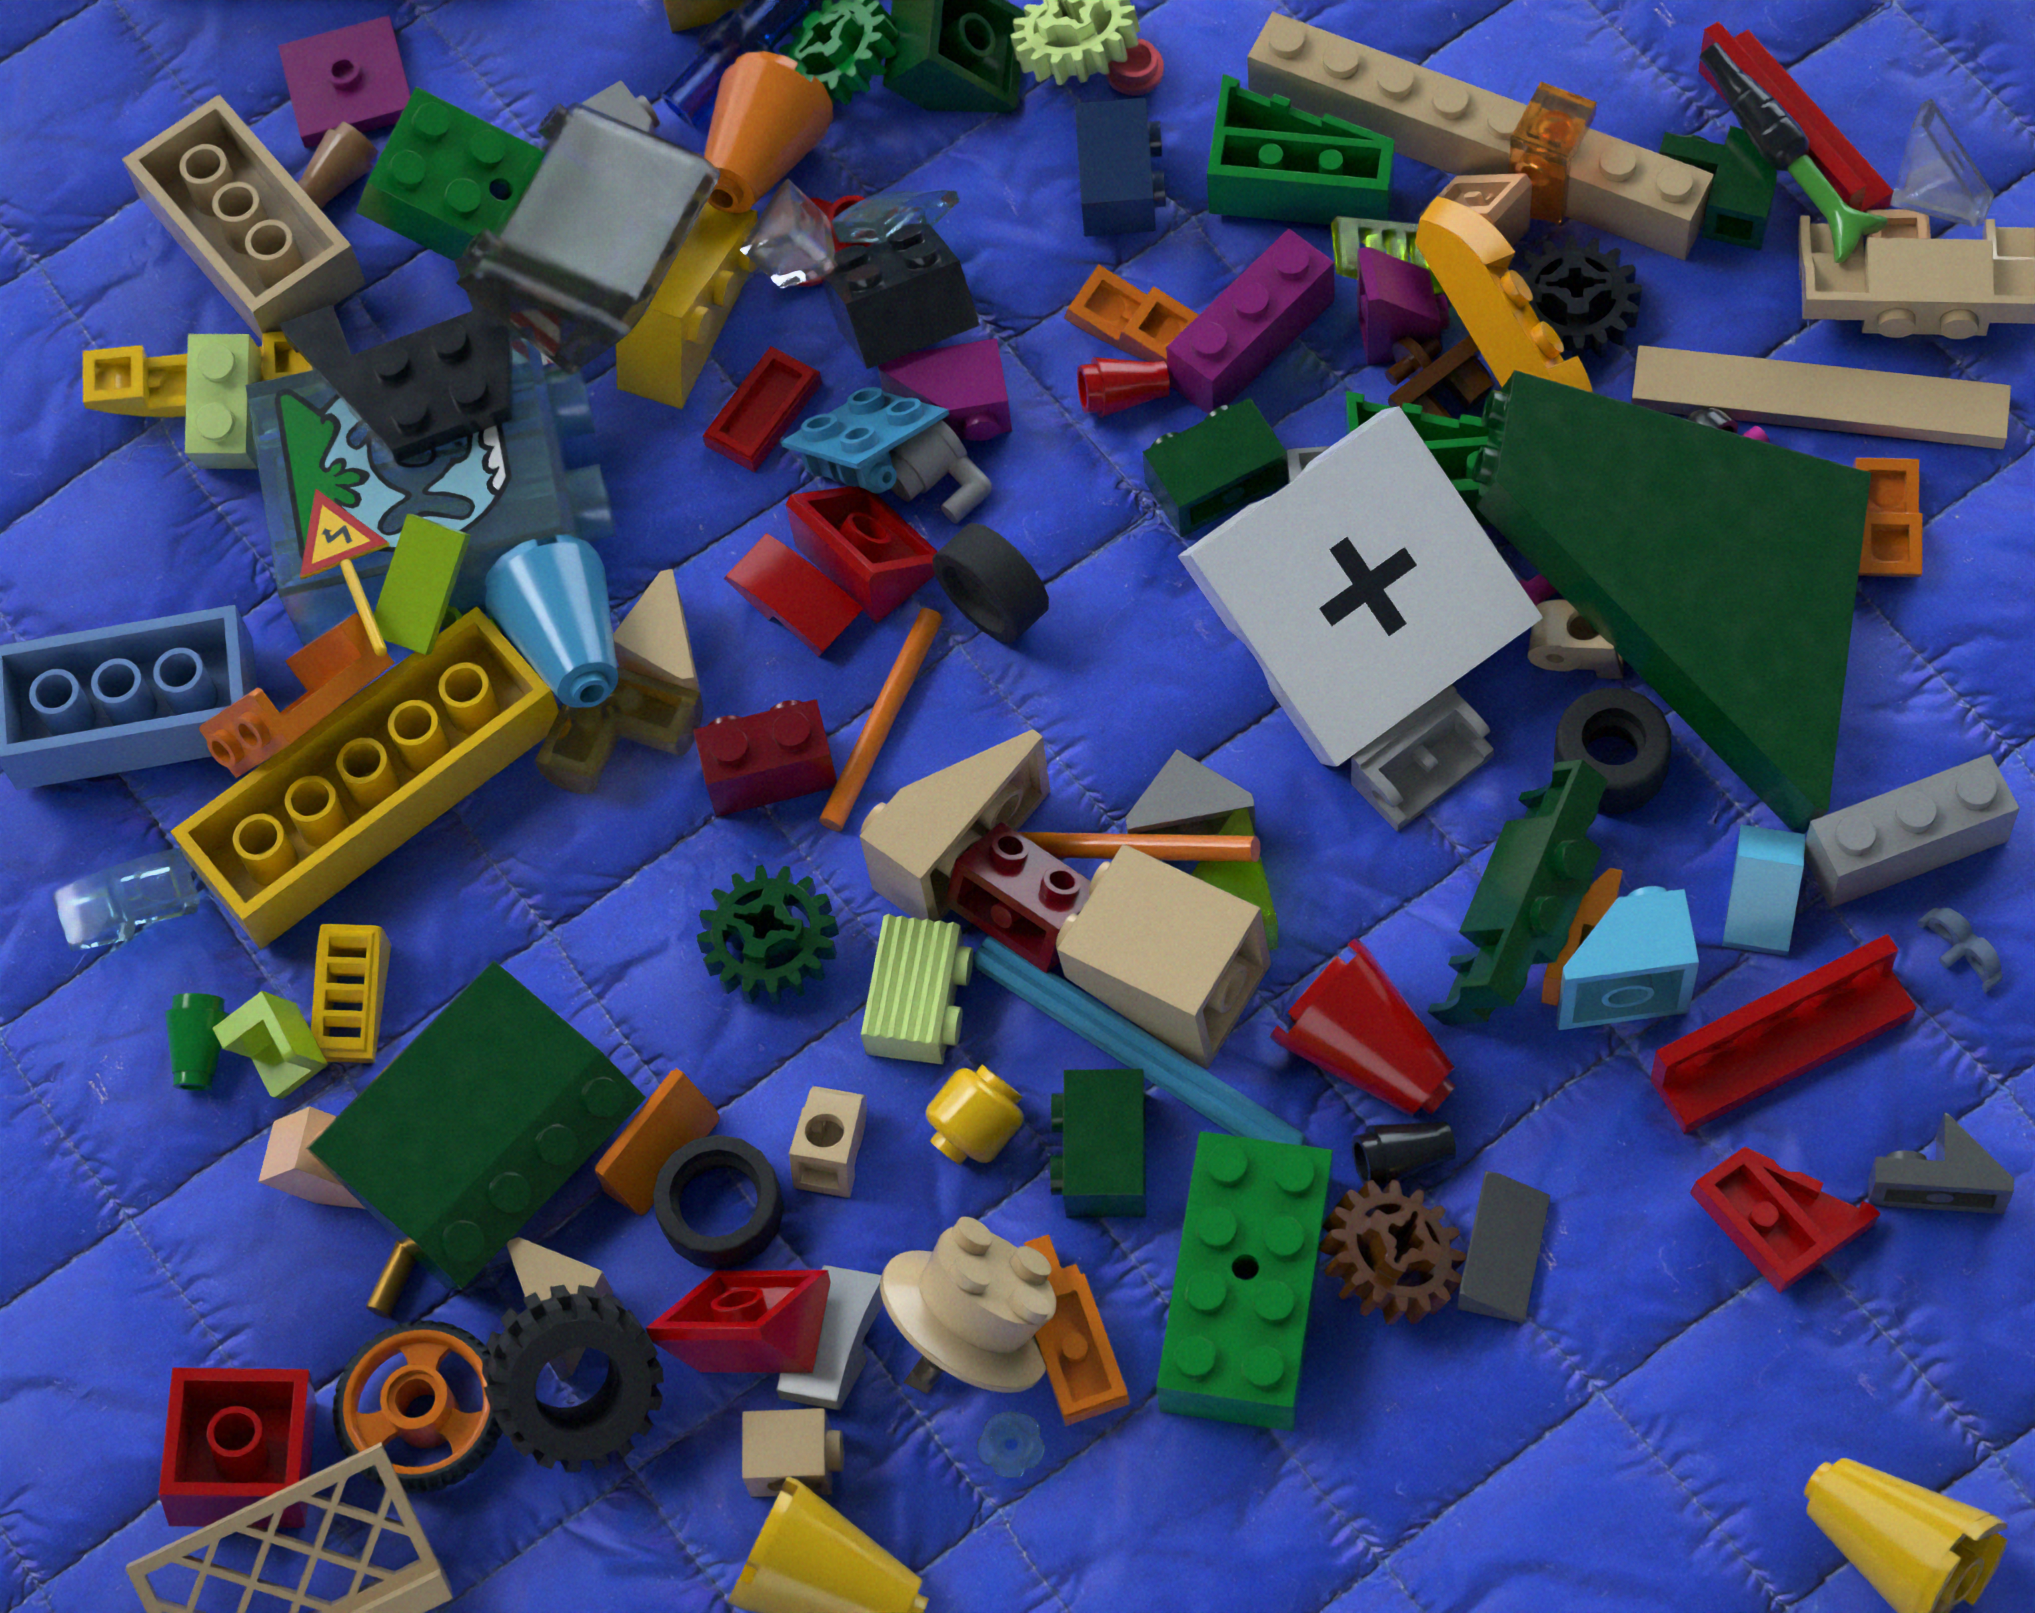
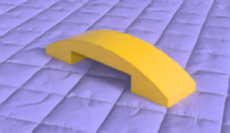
M283 331L262 333V346H259L262 352L260 407L275 404L276 393L282 389L289 388L299 395H304L325 385L314 373L312 366L305 358L291 348ZM143 345L83 351V404L86 409L132 416L186 417L187 354L147 357Z

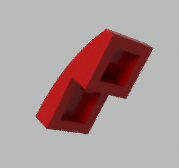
M767 533L724 577V580L765 618L770 620L773 616L776 617L818 657L864 609L815 566Z

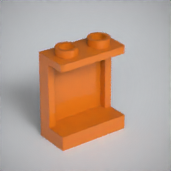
M357 612L285 660L307 692L281 712L276 709L262 689L256 688L199 726L200 732L207 740V746L211 755L218 763L228 767L235 778L291 745L395 663L388 653L381 657L375 654L361 617Z

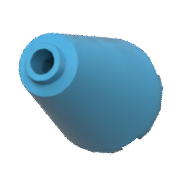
M555 535L558 543L538 546L535 539L523 542L502 555L487 573L484 582L487 589L484 604L488 615L562 703L578 708L596 706L602 703L614 691L618 683V669L606 575L601 558L587 541L570 535Z

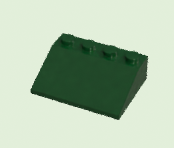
M491 961L306 1149L445 1288L463 1289L636 1110L646 1097L596 1046L496 961Z

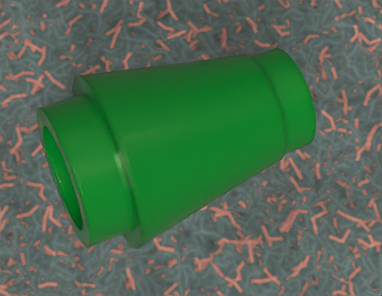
M183 993L172 997V1009L165 1011L174 1088L187 1091H207L212 1089L213 1077L215 1076L222 1049L213 1027L229 1016L228 1013L224 1012L225 1000L222 997L202 993Z

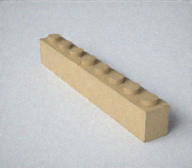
M1276 12L1271 13L1247 56L1249 91L1270 99L1275 93L1290 99L1291 107L1319 118H1323L1325 113L1395 139L1394 152L1457 176L1526 173L1532 181V204L1685 261L1704 224L1706 205L1713 184V173Z

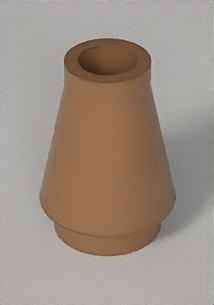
M342 121L335 130L328 128L297 184L321 210L329 200L373 168L371 161L378 154V150L358 130Z

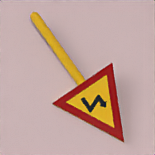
M315 489L300 579H306L340 565L373 650L377 656H384L387 653V647L352 560L390 546V544L334 501Z

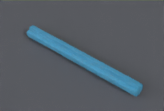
M992 936L986 938L978 948L974 960L975 966L979 971L1131 1069H1143L1145 1078L1233 1135L1302 1146L1307 1145V1138L1304 1133L1053 972L1049 971L1046 974Z

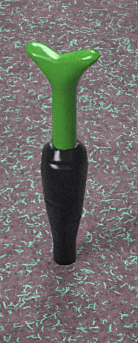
M1719 43L1712 44L1700 54L1699 59L1714 76L1740 126L1761 157L1775 170L1789 171L1827 219L1832 234L1835 263H1842L1849 258L1860 236L1875 234L1886 227L1888 223L1886 217L1860 212L1849 207L1809 158L1810 141L1801 126L1772 95L1732 61Z

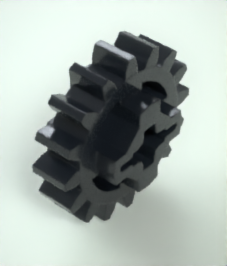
M1568 235L1565 248L1557 249L1548 239L1543 242L1541 258L1527 252L1523 255L1522 270L1514 271L1524 279L1530 288L1533 300L1529 304L1539 321L1548 323L1554 329L1563 344L1564 350L1571 351L1572 357L1578 356L1581 362L1584 350L1592 349L1601 359L1606 357L1608 340L1623 346L1626 343L1627 329L1636 328L1642 285L1634 284L1636 268L1633 264L1619 267L1621 250L1614 248L1604 255L1599 252L1598 238L1593 237L1587 247L1583 248L1578 247L1574 235Z

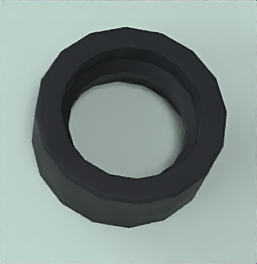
M977 523L968 524L932 558L934 573L952 603L976 627L997 641L1012 643L1049 610V596L1042 580L1032 565L1003 536L985 525Z
M723 1135L694 1139L673 1152L659 1171L653 1192L656 1218L663 1234L675 1252L696 1266L719 1270L744 1265L763 1253L779 1232L784 1211L777 1176L762 1151L743 1139ZM719 1168L735 1169L747 1175L756 1188L758 1201L755 1213L746 1225L732 1234L718 1237L699 1235L687 1226L681 1215L680 1201L683 1191L691 1180L706 1171Z

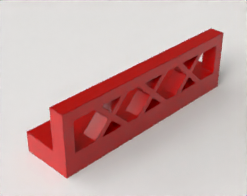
M1719 21L1704 29L1701 53L1712 44L1719 43L1736 65L1781 104L1801 126L1810 141L1809 158L1849 207L1866 213L1867 210H1885L1892 205L1895 191L1749 29L1734 38ZM1700 60L1699 73L1728 104L1714 76Z
M1886 934L1656 1050L1650 1080L1683 1134L1914 1018L1917 1008L1892 971L1898 948L1890 936Z

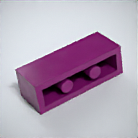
M1288 228L1166 346L1170 386L1206 414L1221 406L1229 405L1335 301L1334 261Z

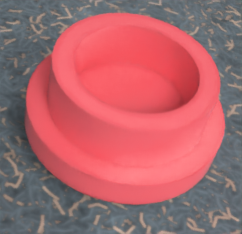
M1137 38V47L1125 48L1128 56L1125 62L1112 60L1108 63L1110 72L1106 74V78L1109 84L1122 94L1133 96L1146 94L1160 84L1164 75V62L1161 54L1150 42Z

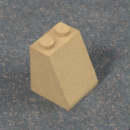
M1122 844L1112 862L1104 861L1096 870L1089 888L1090 897L1078 915L1075 913L1071 914L1059 931L1056 948L1064 975L1067 979L1195 1064L1208 1070L1271 965L1261 909L1126 844Z

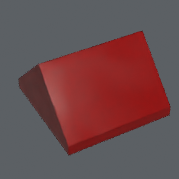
M847 486L791 494L785 504L796 548L864 608L863 611L876 624L935 576L932 558L938 551L876 493L869 492L860 486Z
M828 1270L715 1271L646 1327L647 1335L654 1344L699 1372L813 1373L831 1284Z

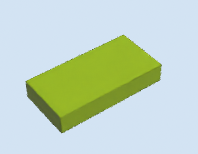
M414 514L406 515L374 612V618L383 640L424 655L432 654L471 537L470 534Z

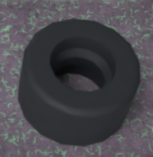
M1625 688L1597 689L1581 695L1565 709L1556 728L1554 765L1558 762L1583 759L1608 780L1598 804V813L1623 814L1643 807L1659 793L1668 774L1671 756V729L1661 709L1646 696ZM1601 737H1618L1632 744L1637 749V756L1633 761L1623 765H1606L1587 753V747L1591 741Z

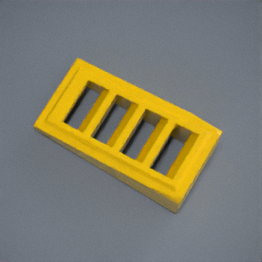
M320 925L316 951L311 1032L327 1062L375 1063L391 952V943L384 929L380 926ZM354 976L365 977L364 984L337 983V977ZM334 1002L363 1003L362 1011L333 1010ZM330 1027L361 1028L360 1038L331 1037L329 1032Z

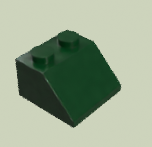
M892 0L891 16L894 19L892 24L898 30L899 35L890 41L897 51L894 56L885 59L884 68L887 71L883 76L882 86L927 111L1010 113L1017 109L1021 64L1016 58L1011 34L1015 33L1014 19L1026 18L1024 10L1007 0Z

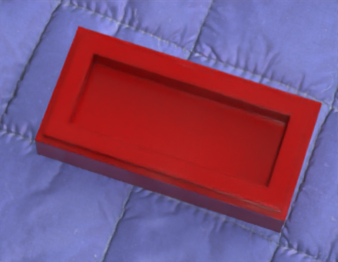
M770 346L702 435L705 446L755 473L822 384L820 372Z

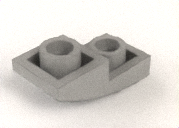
M824 1265L822 1270H828L831 1284L813 1373H780L777 1392L780 1399L840 1410L867 1362L862 1341L884 1304L880 1292L881 1275Z

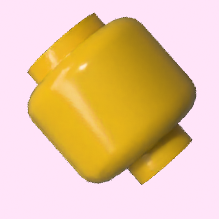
M983 1064L976 1072L968 1068L958 1069L927 1106L926 1118L933 1128L937 1130L930 1139V1142L958 1165H961L967 1156L981 1163L992 1162L1023 1124L1024 1115L1017 1105L1023 1096Z

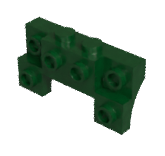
M1583 759L1555 763L1550 783L1536 790L1521 792L1518 801L1528 808L1524 819L1505 822L1459 930L1461 935L1479 949L1465 955L1451 956L1448 965L1458 972L1446 1002L1433 1003L1428 1010V1013L1442 1024L1487 1023L1496 1007L1514 1006L1517 997L1526 986L1527 974L1531 964L1556 963L1559 953L1565 947L1569 938V929L1583 896L1591 886L1592 874L1602 853V849L1585 835L1597 816L1598 804L1608 780Z

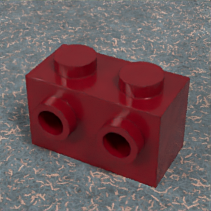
M817 699L806 702L799 700L783 701L774 705L769 711L745 717L736 715L722 716L711 721L708 726L693 729L706 787L716 817L832 789L837 783Z
M1000 822L956 859L944 905L1047 974L1060 962L1056 948L1059 931L1071 914L1075 913L1078 915L1090 897L1089 888L1091 881L1037 846L1031 840L1025 838L1003 822Z

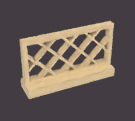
M381 1442L126 1565V1571L147 1613H207L194 1609L207 1574L246 1586L236 1613H246L254 1589L292 1601L288 1613H298L301 1604L315 1609L309 1613H424L453 1599L451 1582L440 1559H437ZM375 1465L386 1487L377 1514L340 1502L339 1500L347 1478ZM336 1483L331 1498L315 1494ZM391 1500L402 1522L386 1517ZM298 1501H303L326 1509L314 1544L275 1532L285 1507ZM335 1512L373 1524L360 1559L322 1547ZM272 1514L267 1529L252 1524ZM381 1528L409 1536L420 1558L396 1571L369 1563ZM237 1531L263 1540L250 1575L211 1563L221 1538ZM271 1543L309 1555L297 1590L258 1578ZM209 1545L203 1560L188 1555ZM318 1558L356 1570L346 1595L331 1602L305 1593ZM171 1562L199 1571L186 1606L158 1597L147 1574ZM364 1574L379 1578L359 1588Z

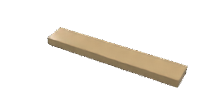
M1638 345L1631 404L1659 412L1690 415L1694 411L1713 407L1723 411L1733 420L2004 449L2007 440L2011 385Z

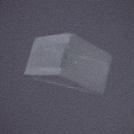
M1931 98L1921 103L1910 129L1890 205L1966 226L1976 227L1985 222L1994 193Z
M787 179L779 186L740 248L780 288L827 275L837 267L828 216L797 186Z

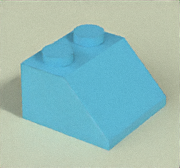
M1649 886L1636 889L1629 893L1627 897L1617 898L1563 967L1556 1016L1558 1030L1689 1013L1699 959L1685 889L1666 891L1663 887Z

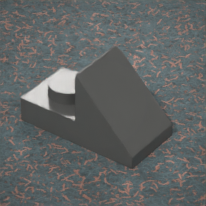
M1945 1112L1936 1134V1161L1927 1160V1157L1919 1152L1895 1151L1887 1154L1886 1157H1875L1868 1178V1203L1873 1206L2004 1214L2014 1193V1178Z

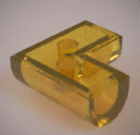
M617 667V686L602 703L593 707L579 708L570 707L563 703L535 759L537 768L546 779L560 788L578 794H591L595 791L621 737L679 756L685 755L695 741L693 729L699 728L702 720L703 702L700 692Z

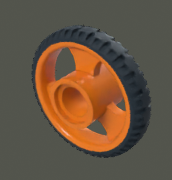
M418 1320L415 1323L410 1321L395 1325L393 1329L388 1328L378 1333L373 1340L370 1341L369 1339L357 1350L358 1353L350 1358L344 1367V1373L340 1375L336 1385V1394L333 1398L332 1407L335 1434L347 1458L380 1442L385 1448L391 1440L398 1436L407 1444L423 1449L433 1448L448 1441L452 1447L453 1454L440 1462L422 1467H405L392 1463L405 1492L413 1494L424 1493L425 1491L434 1492L445 1489L448 1485L453 1486L466 1479L468 1474H473L482 1466L484 1460L487 1457L489 1458L496 1448L497 1441L501 1438L503 1431L488 1403L484 1391L487 1383L482 1375L483 1359H490L491 1353L473 1334L453 1324L441 1321ZM452 1351L464 1358L476 1371L483 1392L482 1411L476 1413L460 1412L456 1397L440 1375L439 1367L445 1357ZM402 1353L406 1357L408 1365L395 1370L383 1384L380 1394L382 1409L370 1414L359 1413V1400L369 1378L385 1361L396 1354ZM422 1395L435 1396L434 1405L427 1414L418 1418L406 1417L407 1408L415 1398ZM375 1465L360 1471L370 1481L385 1487Z

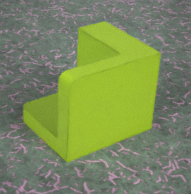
M259 992L213 1027L224 1050L252 1059L271 1097L284 1099L328 1066L297 1004L270 993Z

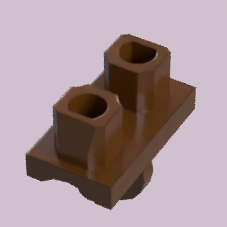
M1470 334L1433 363L1431 359L1443 350L1440 342L1435 337L1431 336L1419 345L1412 338L1403 336L1392 344L1393 357L1397 363L1385 371L1386 378L1393 386H1397L1407 377L1410 379L1388 397L1389 406H1400L1402 408L1403 402L1423 406V413L1452 418L1451 415L1435 398L1446 388L1468 410L1490 394L1495 382L1484 365L1479 361L1478 358L1481 352Z

